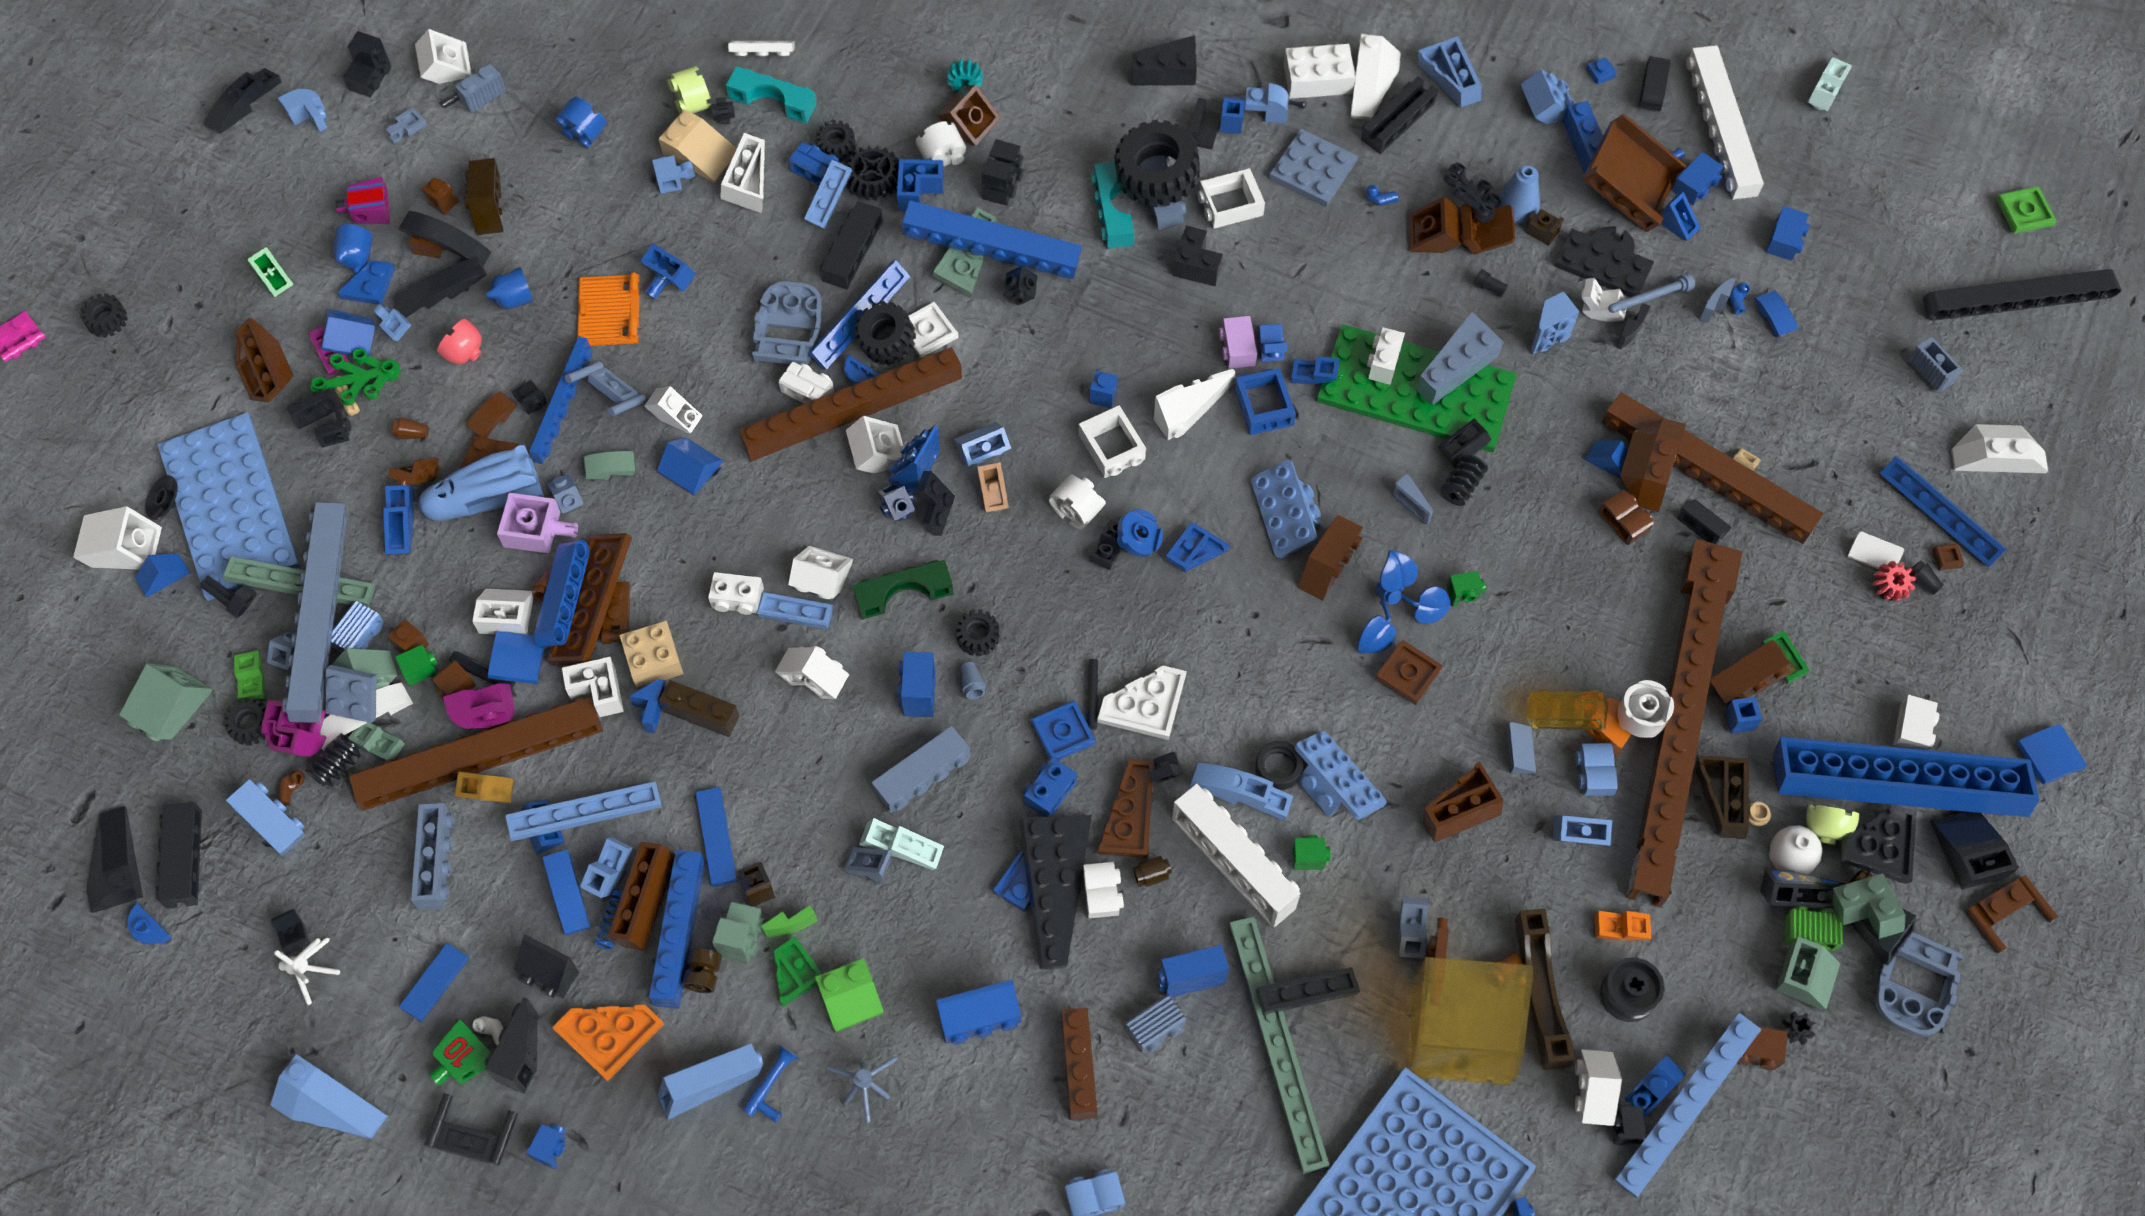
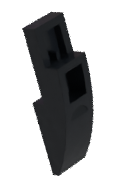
M263 68L255 75L245 72L215 102L204 121V125L219 134L223 133L252 112L250 104L282 83L280 75L266 68Z

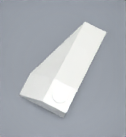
M1361 34L1351 118L1371 120L1381 105L1382 99L1389 90L1394 77L1398 74L1401 52L1383 36Z
M1234 369L1211 375L1205 382H1201L1199 379L1194 380L1191 386L1185 388L1182 384L1155 396L1154 421L1167 440L1182 436L1234 384Z

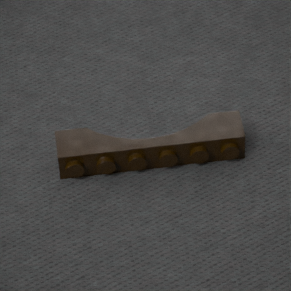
M1546 909L1522 910L1514 921L1523 960L1543 1070L1569 1068L1575 1057L1570 1033L1561 1012L1555 987L1551 959L1550 930Z

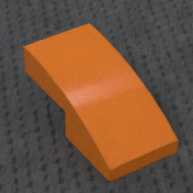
M1604 911L1594 913L1595 938L1629 941L1651 939L1650 914L1626 911L1623 914Z

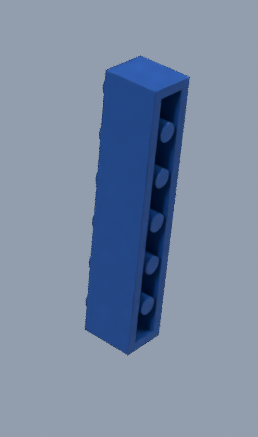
M676 850L649 995L653 1006L680 1009L683 992L681 983L684 971L687 969L686 962L691 946L705 867V860L701 852Z

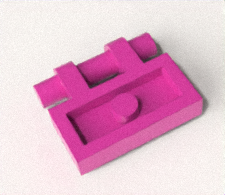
M26 311L0 326V356L5 362L12 358L17 359L21 356L20 353L30 347L35 348L39 345L38 342L46 338Z

